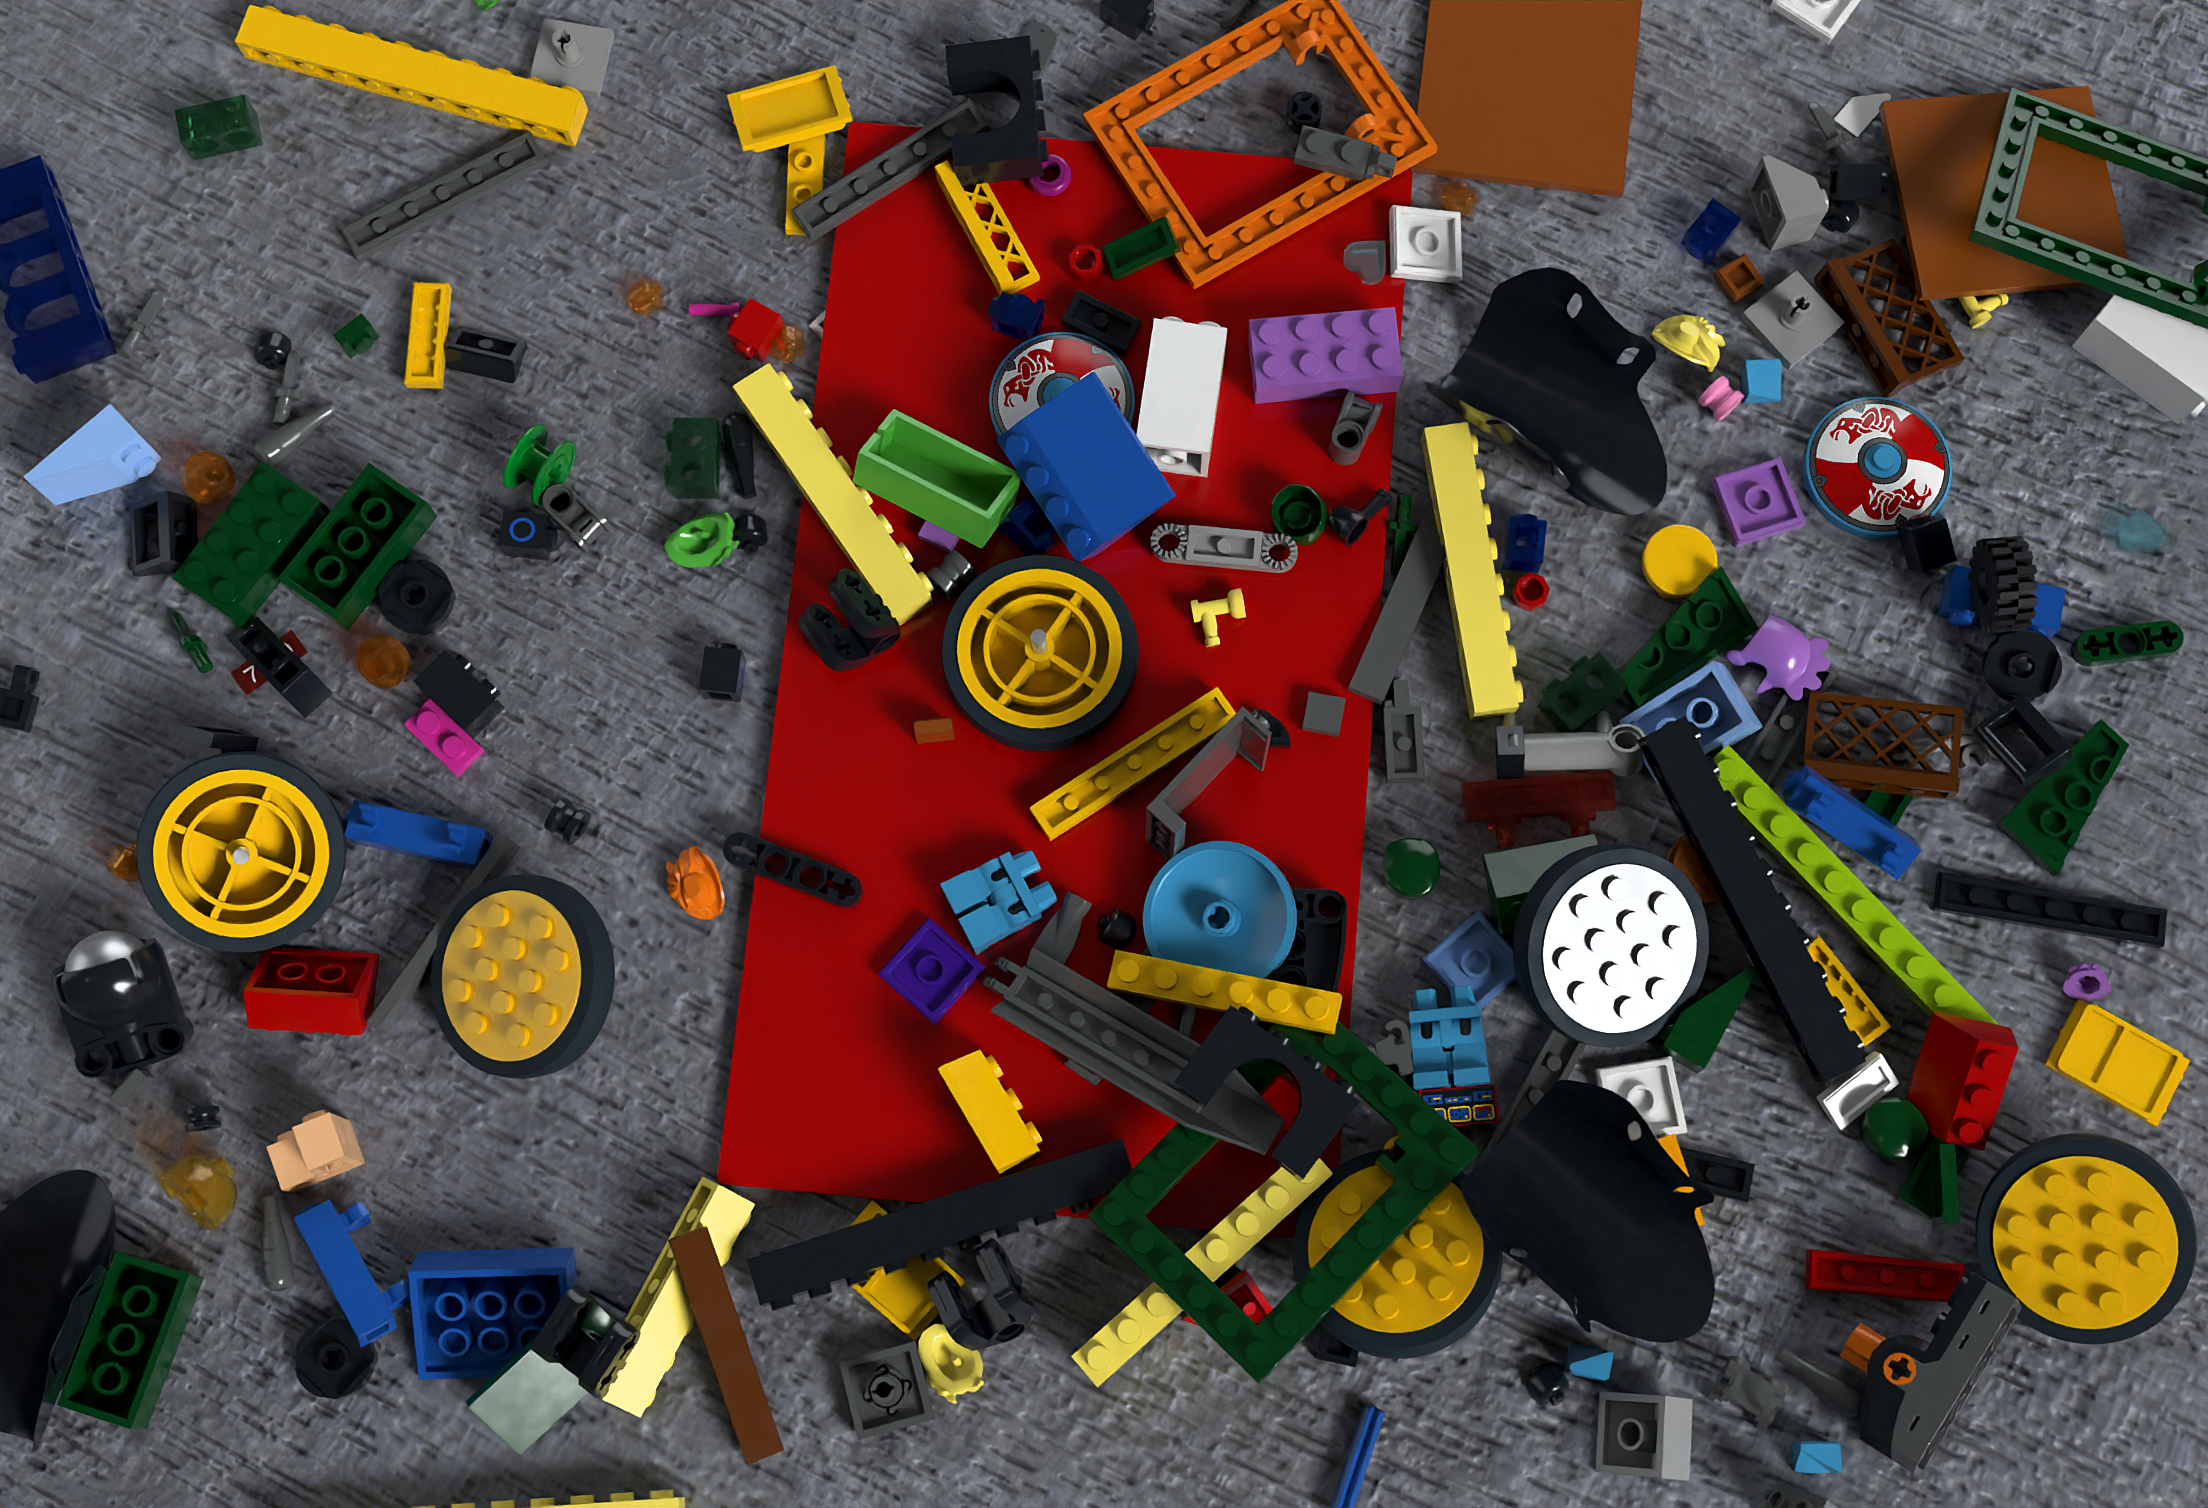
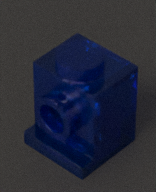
M1712 198L1707 207L1686 231L1681 244L1692 257L1699 260L1702 259L1710 264L1734 235L1742 218Z
M1002 291L1000 296L995 295L988 309V316H991L992 330L1022 342L1029 339L1032 340V338L1037 336L1046 316L1045 300L1038 298L1036 304H1034L1030 298L1023 294L1013 293L1011 295Z
M1032 494L1009 512L996 529L1001 535L1004 533L1025 556H1033L1035 553L1045 555L1057 543L1053 539L1057 534L1056 530Z
M1525 513L1518 514L1516 517L1510 516L1506 525L1501 569L1538 574L1544 557L1546 520H1538L1537 516ZM1524 540L1529 544V547L1519 546L1517 541Z

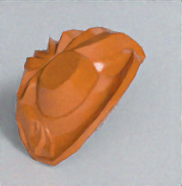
M693 846L682 850L675 864H672L670 861L666 862L668 876L665 881L668 884V895L687 914L700 920H711L722 913L725 903L723 887L715 864L708 854L700 851L699 846Z

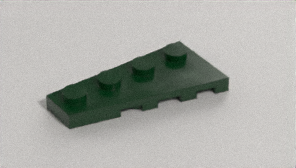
M1716 566L1615 675L1616 680L1633 707L1641 706L1759 629L1722 566Z
M2100 719L2072 746L2071 763L2061 770L2040 779L1997 825L2053 877L2058 875L2064 865L2066 856L2070 849L2074 847L2083 825L2096 807L2100 794L2104 787L2108 785L2129 744Z

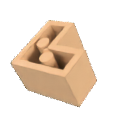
M319 1110L304 1116L302 1124L292 1127L293 1130L279 1135L277 1143L267 1146L281 1190L295 1193L365 1164L350 1120L330 1112L326 1113L325 1110Z

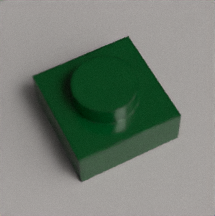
M362 313L333 334L350 358L368 351L374 344V341L379 338L377 332Z

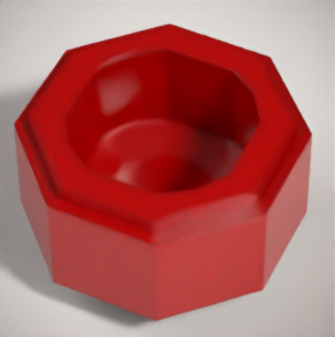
M1091 244L1076 245L1068 254L1069 274L1080 282L1094 280L1102 271L1101 251Z
M1530 572L1517 578L1511 596L1518 608L1532 612L1544 606L1550 588L1543 576Z

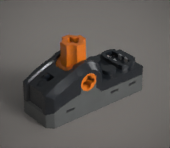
M1967 1271L1953 1290L1947 1301V1306L1950 1308L1949 1313L1946 1314L1942 1311L1936 1318L1930 1330L1934 1334L1931 1343L1912 1335H1896L1886 1339L1864 1324L1859 1323L1844 1344V1349L1840 1354L1841 1358L1868 1374L1860 1410V1440L1918 1477L1927 1467L2022 1309L2016 1297L1974 1272ZM1900 1367L1905 1370L1908 1368L1912 1373L1909 1378L1903 1376L1899 1377L1896 1372Z

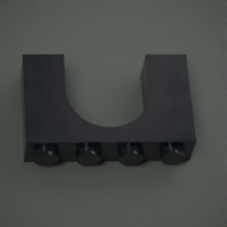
M1030 35L945 46L947 76L953 96L982 92H1001L1013 97L1020 104L1012 120L999 129L951 136L953 167L961 186L1043 176L1042 162L1049 161L1046 139L1041 140L1040 131H1046L1044 109H1038V101H1044L1042 80L1036 79L1035 71L1042 70L1039 49H1032Z
M1230 1005L1172 1085L1202 1108H1205L1230 1073L1239 1066L1249 1062L1264 1061L1282 1068L1296 1085L1299 1107L1292 1125L1268 1157L1301 1181L1360 1102L1353 1096L1356 1090L1338 1077L1333 1082L1321 1073L1324 1066L1310 1055L1305 1053L1301 1058L1289 1049L1292 1044L1291 1041L1278 1031L1273 1029L1269 1034L1258 1026L1257 1023L1260 1019L1249 1009L1241 1005L1237 1010Z

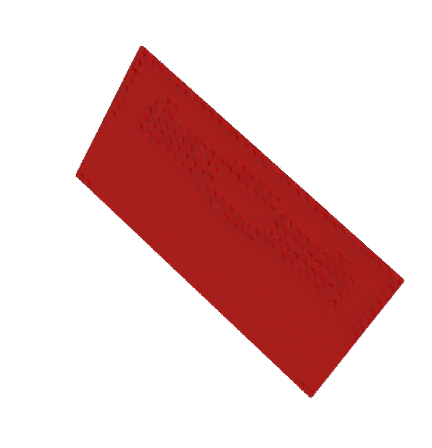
M852 122L848 127L842 178L923 127ZM1040 137L1041 140L1046 139L1048 154L1062 157L1071 169V182L1068 188L1056 196H1043L1036 193L1031 188L1027 178L988 183L1040 275L1039 281L1003 299L1000 297L939 187L935 166L836 227L812 425L816 430L820 427L825 430L833 443V446L829 449L836 458L842 456L853 472L849 476L852 481L858 452L873 433H877L878 427L893 409L1016 471L996 440L998 437L991 420L989 394L993 377L1006 356L1023 342L1046 333H1076L1062 326L1061 318L1077 290L1142 321V327L1127 354L1123 356L1113 351L1125 365L1132 380L1135 408L1131 428L1136 435L1154 318L1163 319L1164 317L1172 316L1180 318L1186 323L1194 324L1210 321L1219 324L1220 327L1227 328L1225 358L1208 476L1200 477L1160 471L1176 496L1100 554L1079 562L1105 578L1119 593L1128 607L1138 636L1139 663L1132 690L1115 718L1091 738L1071 747L1052 751H1028L1006 746L991 739L974 727L955 704L947 688L942 670V640L948 616L955 602L969 584H963L959 588V594L952 601L945 599L934 588L930 592L933 605L900 626L901 636L899 640L859 668L837 672L826 666L801 631L798 619L809 605L818 603L827 607L834 614L843 629L848 628L850 622L830 595L828 585L842 569H849L855 573L857 571L808 500L802 495L760 839L853 874L861 882L863 897L854 908L842 909L757 876L754 878L717 1179L721 1184L924 1203L1001 1178L938 1070L944 1064L978 1050H981L985 1058L990 1055L994 1057L1004 1074L997 1079L1005 1091L1010 1088L1013 1089L1023 1106L1022 1109L1017 1111L1024 1124L1032 1121L1043 1140L1037 1144L1041 1154L1003 1177L1119 1139H1123L1133 1169L1178 1122L1103 1078L1094 1087L1064 1066L1068 1057L992 1013L991 1009L1004 999L989 991L982 982L989 976L997 979L1007 987L1011 986L1015 978L1000 971L995 963L1001 956L1021 968L1023 966L1026 967L1032 948L1053 915L1062 908L1063 899L1068 891L1088 901L1092 906L1082 917L1076 943L1065 966L1114 994L1115 991L1107 988V983L1116 949L1098 940L1100 928L1096 927V923L1101 914L1107 915L1111 909L1118 908L1133 916L1137 926V931L1130 944L1119 951L1141 955L1147 947L1143 928L1144 903L1152 881L1168 861L1145 841L1146 807L1212 738L1052 841L1048 839L1030 812L1029 807L1216 687L1220 689L1236 713L1242 707L1250 714L1253 709H1260L1269 712L1278 719L1289 733L1291 747L1269 748L1265 768L1261 773L1238 753L1179 815L1186 822L1184 850L1210 841L1240 843L1253 848L1270 859L1283 873L1292 889L1337 890L1344 896L1347 903V925L1343 965L1337 993H1340L1343 997L1338 1021L1349 1031L1374 702L1347 690L1380 616L1388 506H1384L1369 521L1363 535L1349 547L1336 538L1327 523L1324 532L1313 544L1307 546L1296 544L1298 549L1296 563L1289 571L1284 573L1162 562L1153 555L1150 542L1153 531L1165 523L1277 534L1271 523V503L1277 492L1288 484L1299 483L1313 488L1325 500L1330 515L1340 505L1360 510L1375 495L1379 488L1389 493L1397 392L1355 395L1373 404L1381 402L1383 407L1358 460L1350 465H1340L1332 460L1328 449L1333 429L1346 396L1255 404L1248 329L1250 319L1395 307L1400 345L1405 278L1390 277L1389 209L1393 205L1410 207L1413 178L1411 169L1408 168L1196 289L1192 288L1172 256L1119 281L1113 279L1101 246L1150 222L1099 144L1094 141ZM1146 146L1206 238L1324 172L1293 163L1294 158ZM953 154L938 163L940 164L948 160L951 168L954 169ZM1046 169L1040 178L1043 181L1051 182L1056 180L1060 173L1054 169ZM976 184L962 187L964 191L974 193ZM980 190L979 195L985 196L982 190ZM976 202L974 209L980 220L990 222L993 214L991 206ZM997 218L995 224L1001 226V224H1000V222H999V220H998V218ZM992 232L991 239L995 247L1006 252L1010 242L1008 236ZM1091 244L1101 251L1102 271L1094 280L1080 282L1069 274L1068 254L1076 245ZM1013 247L1012 254L1018 255ZM1012 261L1008 262L1007 268L1013 277V281L1028 274L1024 265ZM1349 439L1338 441L1343 447L1350 448L1355 446ZM1022 479L1014 506L981 549L962 538L959 539L954 548L974 568L977 577L1000 563L1024 556L1049 555L1075 561ZM867 490L873 500V503L869 505L876 516L882 513L893 529V532L889 535L896 545L902 542L914 559L910 565L918 574L923 571L926 574L933 567H939L944 562V556L948 552L919 539L918 533L925 519ZM1164 535L1159 539L1158 545L1164 551L1170 552L1177 549L1179 540L1173 535ZM1275 545L1268 551L1271 559L1274 562L1278 561V563L1284 562L1290 556L1288 549L1282 545ZM1241 588L1246 618L1235 619L1230 613L1215 615L1217 637L1220 639V645L1206 647V637L1202 628V622L1194 623L1190 601L1198 600V603L1225 599L1231 590ZM1309 692L1346 698L1339 737L1302 730ZM943 717L952 719L955 740L917 743L914 722ZM759 848V855L765 848ZM1032 850L1041 870L1024 878L1029 890L1048 881L1057 897V901L1041 912V919L990 945L987 950L975 955L940 884L968 870L972 871L1007 852H1010L1013 857L1019 853ZM757 854L756 868H757V863H758V858H759V855H758V854ZM779 854L771 855L765 863L766 870L772 874H778L786 867L785 857ZM812 867L805 869L800 876V882L805 887H814L821 880V872ZM829 874L828 884L822 892L823 894H827L828 887L839 892L840 900H844L847 895L854 896L855 892L851 888V882H847L844 887L838 886L831 881L834 875ZM1325 901L1318 906L1319 912L1324 917L1333 918L1339 914L1338 907L1333 902ZM928 918L932 919L986 968L935 1026L877 974ZM1295 939L1288 955H1296L1301 951L1300 944ZM1285 976L1280 980V982L1301 986L1299 980L1294 976ZM1156 1000L1147 1014L1177 1030L1182 1005ZM1197 1008L1190 1039L1201 1045L1224 1013ZM1259 1020L1258 1026L1267 1032L1272 1027V1022ZM1328 1067L1325 1069L1324 1075L1334 1082L1338 1076ZM1279 1078L1262 1096L1285 1120L1283 1127L1265 1155L1220 1139L1145 1217L1155 1226L1211 1231L1281 1168L1268 1156L1295 1120L1299 1107L1298 1092L1285 1080ZM1342 1127L1319 1157L1331 1171L1340 1164ZM1105 1197L1100 1198V1199H1097V1200H1094V1201H1093V1203H1094V1208H1095ZM1305 1201L1266 1236L1293 1238L1297 1219ZM1069 1208L1057 1212L1056 1216L1089 1219L1087 1215L1094 1208L1077 1214H1072Z

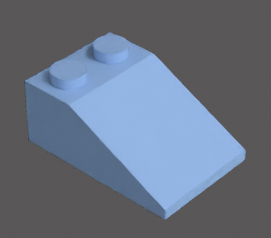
M109 404L29 471L24 478L54 505H59L134 483L140 477L149 475L155 469L156 464L163 458Z
M1716 661L1709 663L1619 720L1621 724H1632L1639 727L1646 736L1685 716L1688 723L1693 722L1698 728L1702 737V742L1699 744L1706 757L1718 754L1725 746L1729 745L1731 747L1763 727L1726 666ZM1644 756L1643 762L1645 763L1655 782L1659 784Z

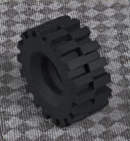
M2021 536L1981 539L1976 542V546H1973V557L1970 558L1969 562L1971 566V572L1968 575V580L1971 581L1969 593L1973 599L1971 603L1972 611H1976L1974 618L1976 623H1980L1979 628L1985 631V633L2027 630V627L2032 625L2031 619L2035 618L2036 611L2034 606L2038 602V597L2035 596V590H2038V581H2035L2034 576L2037 573L2036 565H2032L2034 558L2032 551H2028L2029 544Z

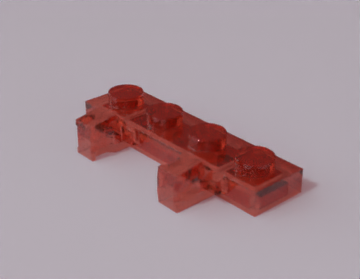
M1611 771L1464 782L1461 785L1465 823L1486 821L1487 830L1495 829L1498 849L1514 847L1515 834L1513 825L1520 824L1521 818L1561 815V821L1570 820L1571 837L1590 834L1589 821H1596V812L1615 811L1617 807Z

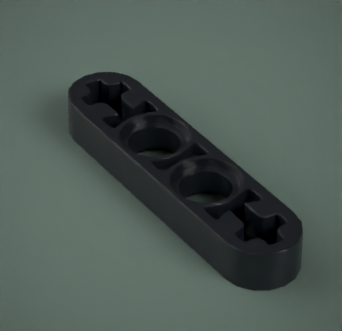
M734 833L724 842V857L731 866L842 909L854 908L862 900L863 888L861 882L849 872L747 833ZM742 842H746L747 849L758 855L759 848H765L759 855L757 868L752 867L755 863L752 857L742 855L737 860L735 853L732 851L733 846L740 847ZM774 854L782 855L786 859V867L778 874L769 873L765 868L766 860ZM811 867L818 869L821 872V880L816 886L805 887L801 884L800 876L805 869ZM829 874L834 875L831 881L838 886L844 887L847 882H851V888L855 892L854 896L847 895L844 900H840L839 892L828 887V893L823 894L822 892L828 884Z

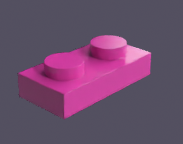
M431 699L403 724L457 777L484 752L483 748Z

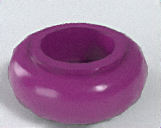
M1048 154L1049 161L1042 162L1043 171L1054 169L1060 173L1059 177L1051 182L1043 181L1040 177L1027 179L1031 188L1036 193L1043 196H1056L1068 188L1071 182V169L1062 157Z

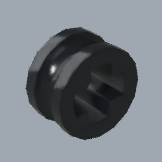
M204 1106L185 1110L184 1117L189 1119V1124L185 1125V1131L200 1132L220 1128L221 1121L216 1119V1114L220 1112V1108L218 1106Z

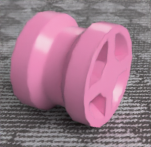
M1721 376L1706 389L1698 399V402L1703 407H1709L1713 411V417L1719 422L1741 402L1744 395L1739 390H1733L1729 386V380L1725 376Z

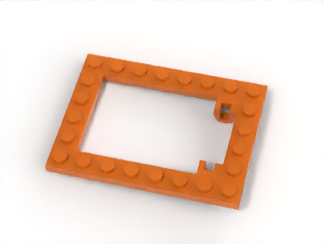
M1288 0L1083 113L1084 123L1148 221L1151 223L1164 216L1169 219L1181 252L1172 255L1193 289L1207 283L1391 178L1373 174L1372 179L1363 178V181L1322 172L1206 238L1135 131L1140 126L1283 47L1296 66L1304 62L1305 53L1311 48L1316 55L1323 51L1327 52L1367 111V114L1362 115L1350 125L1345 132V136L1373 143L1372 145L1381 147V152L1396 156L1397 160L1392 178L1437 153V144L1338 0ZM1368 131L1369 135L1362 138V136Z

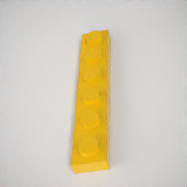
M1216 687L1029 807L1030 812L1048 839L1052 841L1215 736L1236 712L1220 689Z
M1115 950L1107 988L1111 991L1225 1013L1230 1005L1237 1010L1242 1005L1262 1021L1333 1035L1335 1034L1343 998L1340 993Z

